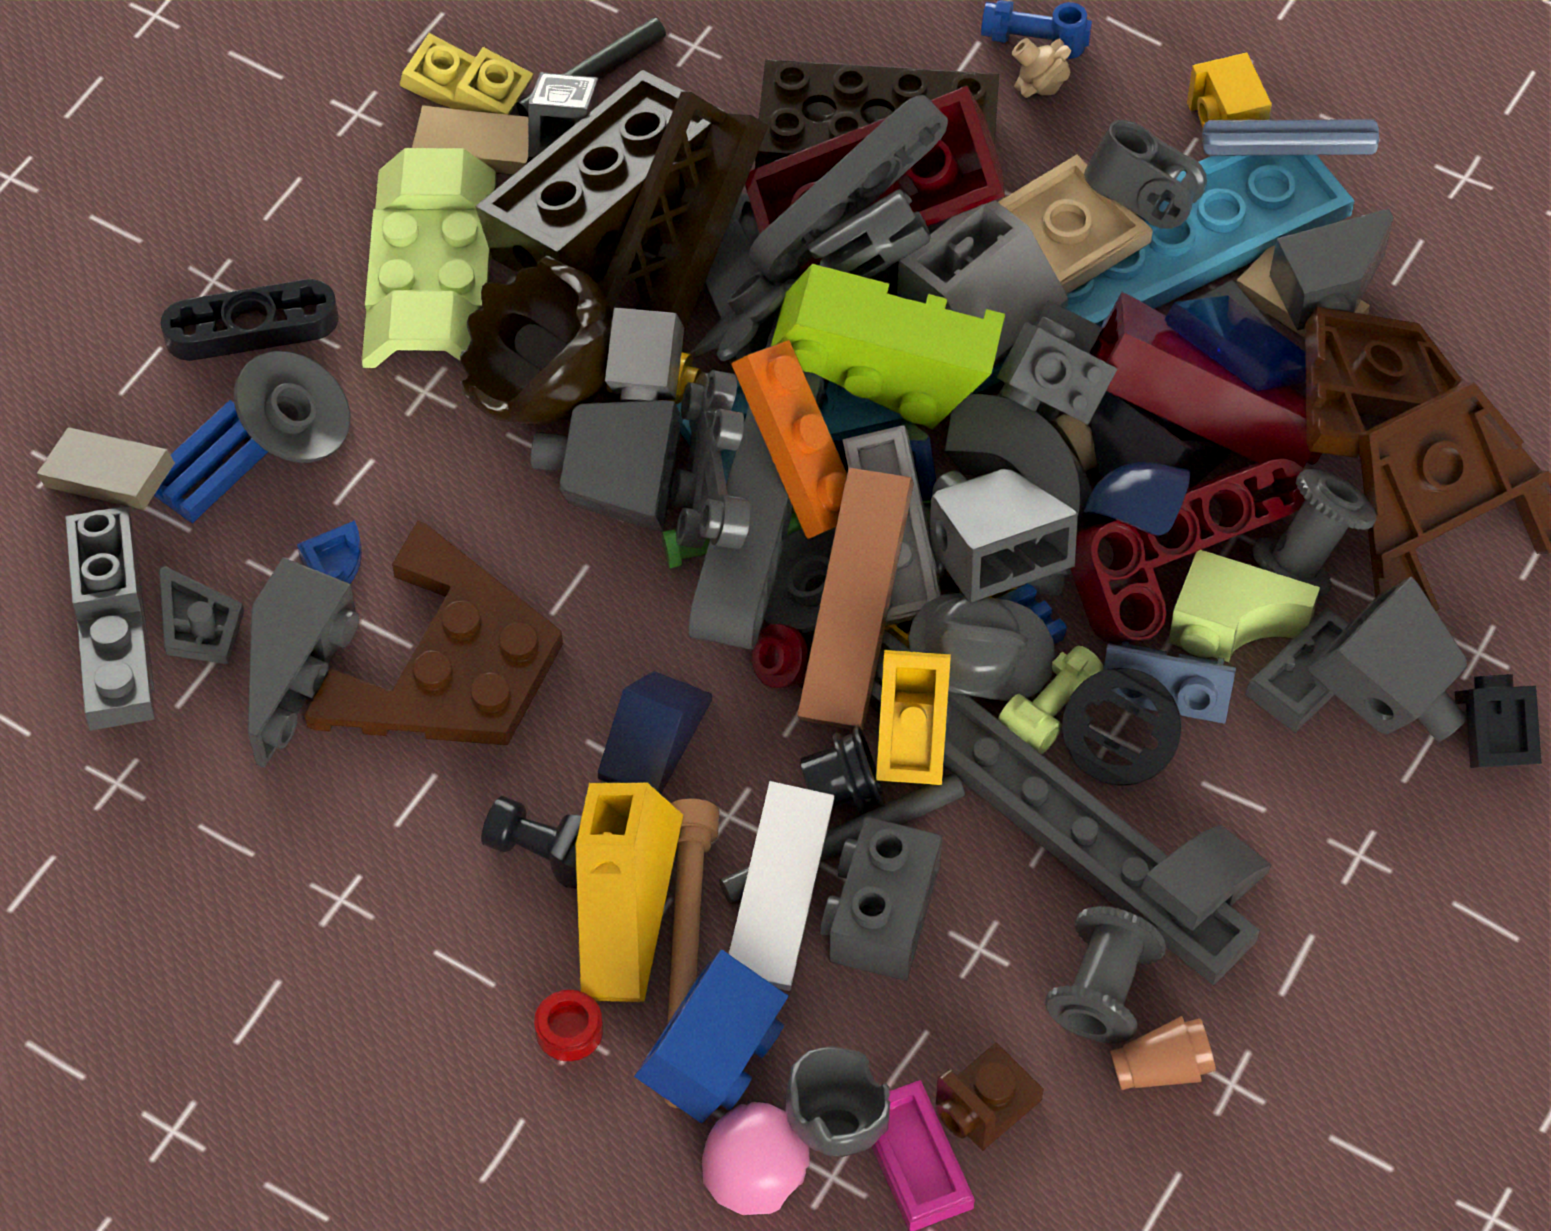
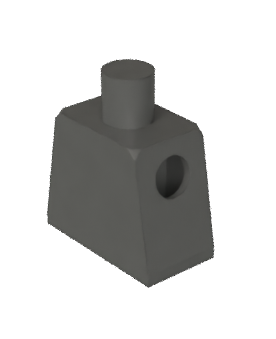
M658 400L579 404L573 409L568 435L536 432L531 448V466L533 469L562 472L560 491L569 504L653 531L662 532L666 522L683 419L674 401Z
M1001 469L971 480L966 479L960 472L950 471L943 474L935 482L932 489L930 543L932 550L959 589L972 603L1074 567L1078 513L1012 470Z
M1412 576L1379 594L1307 667L1315 678L1378 732L1389 734L1418 719L1437 742H1441L1453 734L1467 720V716L1445 692L1466 669V657Z

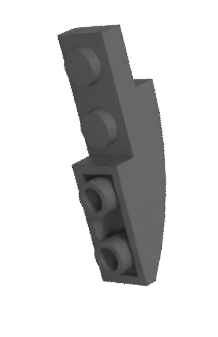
M124 506L65 516L72 604L78 624L84 708L89 730L154 720L152 691H155L152 662L129 508Z

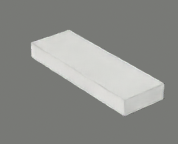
M769 781L729 955L778 989L790 991L833 808L834 795Z

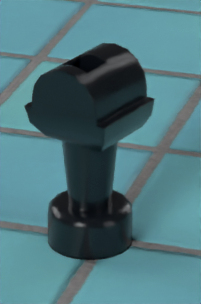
M505 796L497 798L490 808L481 834L482 844L500 852H508L517 844L550 861L551 870L557 881L566 888L569 886L577 889L575 845L582 816L566 815L562 818L558 827L526 819L527 811L522 803Z

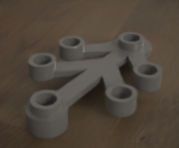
M712 370L710 373L702 372L698 376L696 383L688 382L684 389L681 402L682 419L689 420L691 429L687 470L677 469L675 471L670 490L671 505L683 508L680 512L676 528V542L679 546L701 549L705 539L710 538L714 546L741 549L747 537L750 523V503L747 498L728 495L720 452L724 449L736 451L741 443L744 430L743 413L730 411L734 404L737 390V377L732 373Z

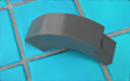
M970 394L952 410L945 452L962 474L986 475L1001 469L1012 470L1078 513L1077 532L1093 525L1083 515L1087 499L1093 491L1090 481L1065 441L1046 419L1037 412L1013 400L984 394ZM1068 568L1031 581L1029 585L1036 589L1037 595L1062 596L1065 575H1070L1072 572Z

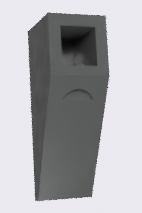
M284 557L252 605L248 735L256 765L263 768L266 767L277 748L283 749L288 745L297 726L299 711L308 697H315L328 675V664L339 647L345 648L350 644L359 624V614L355 610L351 584Z

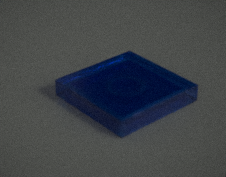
M1228 295L1174 302L1164 319L1167 322L1166 325L1256 391L1306 382V352Z

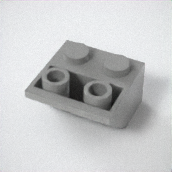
M996 200L951 217L930 234L931 239L928 244L899 261L896 296L925 304L928 294L947 299L945 309L979 318H984L986 309L1005 314L993 368L1009 355L1025 322L1035 326L1048 300L1063 308L1068 306L1069 298L1029 226Z

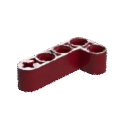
M1285 458L1247 465L1188 488L1175 522L1168 531L1169 535L1164 547L1158 543L1154 535L1113 518L1093 524L1077 532L1075 566L1071 567L1070 570L1089 623L1095 634L1104 641L1111 643L1145 640L1156 635L1164 625L1166 607L1153 568L1295 513L1305 501L1304 495L1300 493L1296 484V478L1300 472L1304 471L1303 468L1295 461ZM1273 485L1274 492L1267 495L1266 499L1254 501L1250 491ZM1212 496L1217 498L1222 506L1223 515L1219 525L1212 520L1209 513V503ZM1102 538H1105L1113 548L1114 557L1109 568L1101 563L1098 556V546ZM1124 598L1129 600L1134 607L1135 618L1130 628H1127L1120 619L1119 609Z

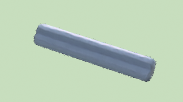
M1373 119L1209 120L1205 122L1203 127L1202 143L1204 153L1209 156L1372 155L1378 149L1379 128L1377 121Z

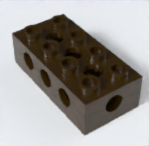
M765 59L759 120L769 126L755 158V169L889 117L902 104L915 96L924 95L929 100H932L965 86H968L984 113L995 146L999 74Z
M641 70L475 207L492 259L518 273L521 269L537 267L539 260L549 256L584 271L592 277L596 284L602 281L681 91H686ZM695 113L686 131L691 151L703 146L711 126L710 122ZM680 169L669 173L664 185L668 206L680 202L685 190ZM658 224L646 229L641 240V246L660 232Z

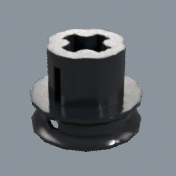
M859 724L855 725L852 734L843 736L839 732L833 733L834 747L800 758L808 790L834 795L832 809L854 802L861 814L865 811L867 804L873 802L880 806L886 804L881 781L876 780L877 768Z

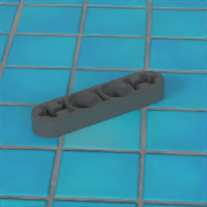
M924 95L915 96L906 101L755 239L749 252L750 261L773 283L781 282L792 276L813 257L806 247L809 242L866 209L938 143L947 129V117Z

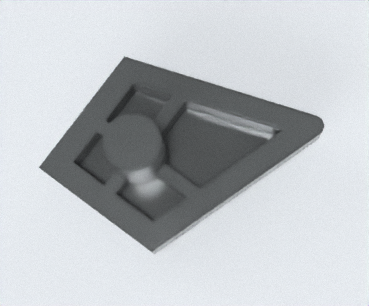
M161 567L159 575L163 638L166 655L228 664L244 614L243 604L168 567Z

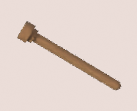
M681 799L671 803L683 814L676 848L678 853L667 1024L697 979L704 853L711 849V842L718 838L720 812L715 804L701 799ZM664 1098V1101L668 1106L672 1108H678L673 1103Z

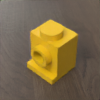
M1247 52L1192 65L1187 105L1190 111L1198 110L1202 127L1209 120H1269L1272 103Z

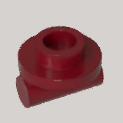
M772 624L765 627L759 633L756 646L752 650V665L757 677L765 685L772 688H787L794 684H798L800 688H803L809 661L807 646L803 636L796 628L787 624Z

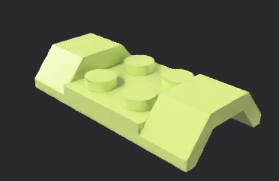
M404 148L379 169L376 206L373 209L365 298L366 319L362 353L363 368H376L396 350L446 351L460 360L461 352L467 350L471 342L467 320L470 314L482 307L481 290L485 283L490 282L491 253L475 206L496 190L497 178L494 169L464 148Z

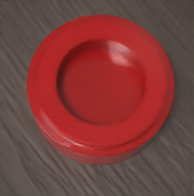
M577 990L555 992L546 997L536 1010L534 1025L537 1042L541 1049L550 1057L560 1061H577L589 1056L599 1046L603 1036L602 1013L596 1001L586 993Z

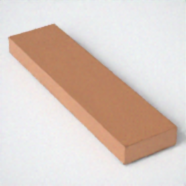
M848 467L797 715L801 721L853 729L855 725L859 724L862 731H864L914 486L911 477Z

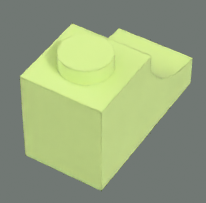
M1196 551L1174 608L1168 643L1180 646L1188 653L1197 657H1214L1217 659L1220 657L1224 658V661L1229 662L1232 653L1236 649L1251 641L1268 637L1295 638L1313 620L1320 587L1207 551Z

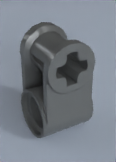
M1115 120L1110 124L1084 172L1086 182L1098 194L1115 200L1146 219L1151 225L1161 229H1173L1180 226L1190 215L1192 204L1203 195L1207 185L1206 173L1202 165L1194 158L1184 155L1154 137L1143 126L1128 120ZM1181 171H1185L1186 175L1180 183L1176 178ZM1164 200L1169 202L1163 212L1159 211V207Z

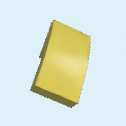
M428 33L402 72L399 86L451 109L510 115L532 81L534 74L485 47H482L478 55L474 57Z

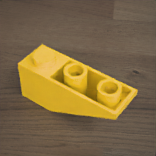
M589 783L575 845L581 992L586 993L595 1001L644 1002L683 819V814L649 783Z

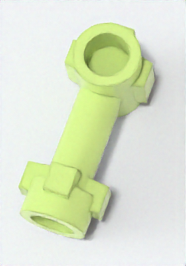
M1075 646L1068 655L1064 652L1059 654L1052 662L1053 672L1057 676L1033 702L1021 694H1017L1006 704L999 715L998 720L1040 754H1043L1050 748L1061 731L1062 723L1055 719L1054 716L1069 701L1073 692L1084 680L1104 669L1100 659L1083 646Z

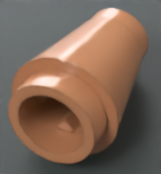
M1180 1016L1122 1045L1123 1047L1110 1050L1121 1091L1132 1087L1144 1088L1202 1082L1200 1075L1216 1071L1211 1047L1201 1018L1184 1022L1183 1017Z

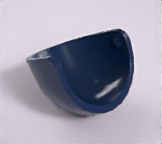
M1137 462L1123 465L1109 472L1097 483L1087 499L1083 515L1091 524L1113 518L1152 535L1165 534L1172 528L1182 506L1190 481L1189 470L1157 463Z

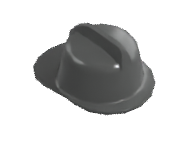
M963 593L943 594L927 602L913 618L908 636L910 652L951 654L948 691L955 694L999 701H1010L1017 694L1028 698L1040 692L1052 675V662L1055 660V651L1051 634L1044 621L1030 608L1013 601L986 597L971 603Z

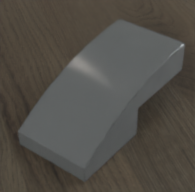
M1218 825L1189 840L1150 870L1145 876L1141 890L1193 931L1224 902L1232 906L1269 873L1271 864L1225 827Z

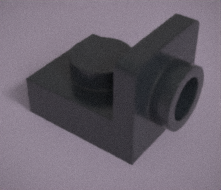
M1513 674L1474 677V689L1454 692L1455 703L1466 704L1470 768L1542 764L1536 686L1514 687Z

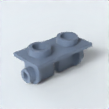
M1122 641V645L1108 644L1103 670L1130 668L1145 672L1156 678L1168 689L1177 704L1181 716L1225 724L1236 667L1223 665L1224 658L1218 657V660L1215 661L1179 654L1178 658L1167 656V651L1131 645L1128 641ZM1129 688L1111 690L1141 708L1157 711L1153 702L1139 691Z

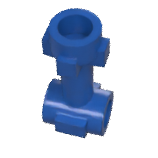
M999 0L997 3L986 2L981 36L992 37V41L1006 43L1010 34L1051 40V44L1055 40L1061 39L1064 45L1071 49L1067 59L1079 57L1084 52L1085 47L1089 46L1092 21L1087 20L1085 8L1077 3L1066 2L1058 5L1053 11V17L1013 11L1014 2Z

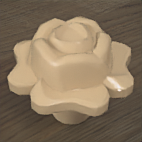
M1028 38L1021 40L1012 51V56L1022 64L1020 75L1015 82L1014 88L1017 91H1021L1025 98L1035 93L1041 96L1055 95L1063 82L1069 78L1070 69L1066 59L1069 57L1071 49L1064 45L1061 39L1055 40L1051 45L1037 47Z

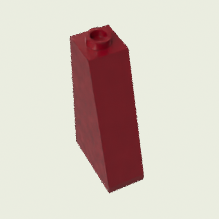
M1121 292L1102 327L1105 330L1094 350V357L1118 369L1106 391L1258 463L1285 458L1295 461L1304 468L1306 463L1314 465L1319 460L1322 453L1311 452L1307 446L1305 396L1136 298Z

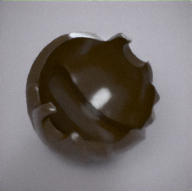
M549 256L539 260L537 267L519 270L515 281L512 283H485L481 290L482 307L470 314L467 320L471 342L467 350L462 351L460 355L461 364L468 376L466 380H461L464 395L477 408L489 417L499 421L520 425L560 422L572 417V412L576 405L592 403L607 386L605 376L613 320L611 306L592 277L584 271Z

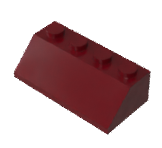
M968 86L930 100L948 119V126L944 135L930 151L869 206L892 192L901 189L913 201L909 204L912 211H919L926 225L929 226L1005 197L1001 164L984 113ZM888 117L751 170L745 187L759 233L761 234ZM812 257L788 279L802 275L812 264L819 265L822 258L815 259Z

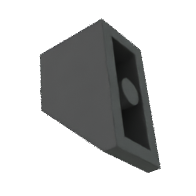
M1389 209L1276 239L1269 276L1297 331L1305 329V323L1317 306L1355 313L1386 252L1394 219Z

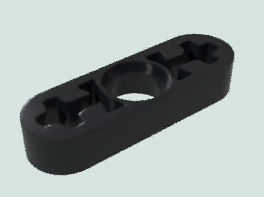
M305 279L177 301L164 311L161 317V329L168 351L178 359L193 361L319 340L328 336L336 328L339 316L332 288L322 281ZM315 305L316 314L304 315V306ZM283 308L284 321H278L276 309ZM246 311H259L267 316L260 326L252 329H243L234 324L235 319ZM222 318L224 331L217 332L215 319ZM196 324L195 334L184 335V326Z

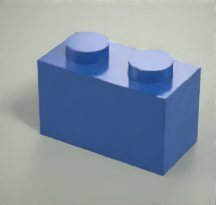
M721 949L698 975L634 1077L701 1124L720 1105L730 1111L752 1079L751 1075L743 1071L754 1053L758 1057L763 1058L784 1028L785 1024L777 1020L776 1016L789 996Z

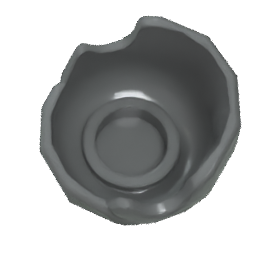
M835 1046L810 1050L801 1056L791 1067L785 1095L787 1120L795 1134L813 1150L820 1151L828 1156L845 1157L869 1149L888 1130L890 1101L888 1099L890 1091L887 1083L880 1086L874 1080L869 1069L868 1058L859 1051Z

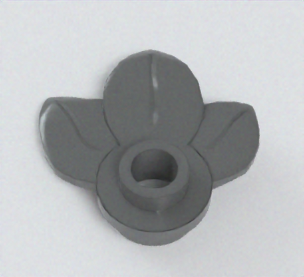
M759 271L740 284L726 300V303L733 311L714 325L701 342L690 352L692 356L701 357L715 348H719L716 355L721 361H727L739 354L754 338L759 325L772 317L783 302L786 289L782 282L773 283Z

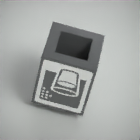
M540 72L528 103V157H536L598 106L597 77Z

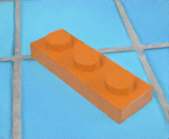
M790 340L746 355L731 363L806 538H812L837 526L847 472Z

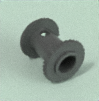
M1307 469L1300 472L1296 478L1297 488L1304 495L1305 501L1280 539L1271 536L1270 538L1266 536L1264 538L1260 537L1252 546V552L1256 563L1261 569L1320 587L1318 597H1322L1328 594L1332 587L1331 577L1327 575L1328 572L1324 570L1323 565L1349 527L1358 530L1369 529L1377 520V515L1367 497L1346 480L1327 471Z
M1105 906L1087 908L1078 914L1074 925L1075 931L1079 933L1078 936L1083 938L1082 941L1088 944V948L1083 956L1073 986H1059L1050 990L1045 998L1046 1009L1059 1025L1074 1034L1102 1043L1124 1042L1133 1038L1138 1026L1134 1014L1124 1007L1136 973L1137 964L1145 965L1146 963L1151 964L1161 960L1166 949L1165 940L1152 924L1133 913Z

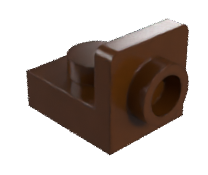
M996 1042L958 1075L948 1069L938 1077L936 1111L944 1125L955 1136L961 1139L968 1136L984 1151L1042 1101L1044 1088Z

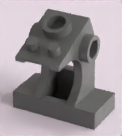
M1048 300L1035 326L1025 322L997 378L1004 381L1005 384L998 397L1013 400L1037 412L1049 423L1064 412L1089 425L1118 370L1114 366L1092 356L1105 329Z

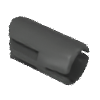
M898 189L809 242L806 247L815 259L822 258L819 266L871 278L928 244L931 235L920 212L912 211L909 205L913 202L905 191Z

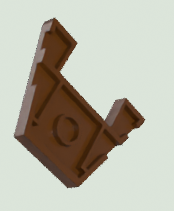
M1317 306L1305 323L1306 430L1308 449L1311 452L1358 458L1360 455L1358 435L1366 432L1360 416L1369 414L1394 418L1458 386L1462 378L1419 323Z
M1474 382L1456 386L1358 435L1364 495L1374 507L1377 515L1374 525L1368 529L1375 598L1412 576L1435 611L1440 610L1415 549L1511 499L1515 501L1536 554L1551 553V473L1548 470L1542 471L1521 446L1524 441Z
M417 520L392 563L394 578L445 596V599L393 690L388 691L330 669L304 714L307 727L316 731L331 732L332 726L362 728L363 734L387 736L390 730L425 733L426 739L508 745L563 645L562 631L430 526Z

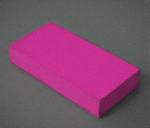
M921 1080L891 1090L888 1099L890 1101L888 1130L874 1143L872 1149L908 1231H916L974 1209V1196Z

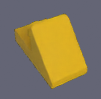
M884 650L877 781L942 785L951 654Z

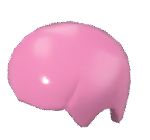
M751 1102L748 1105L740 1104L723 1115L715 1123L708 1135L702 1157L703 1184L718 1204L741 1215L771 1214L779 1210L787 1197L803 1183L806 1168L810 1165L809 1146L795 1134L787 1120L785 1111L769 1103Z

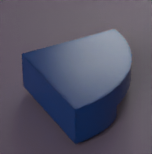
M355 520L297 544L299 557L304 566L349 584L354 580L362 559L361 541Z

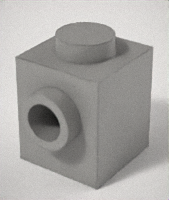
M614 308L605 382L614 394L621 395V402L658 401V398L676 400L684 326L676 313Z

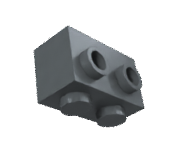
M864 818L858 840L847 838L843 847L838 877L845 878L846 881L841 898L829 896L822 918L820 934L830 936V962L908 981L940 869L943 835L874 818Z

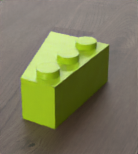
M812 264L785 293L771 346L790 340L803 371L823 377L846 388L854 396L869 399L899 413L909 422L922 424L930 429L938 425L992 374L1005 318L1004 313L986 309L984 318L945 309L946 298L928 294L926 304L887 294L888 283Z

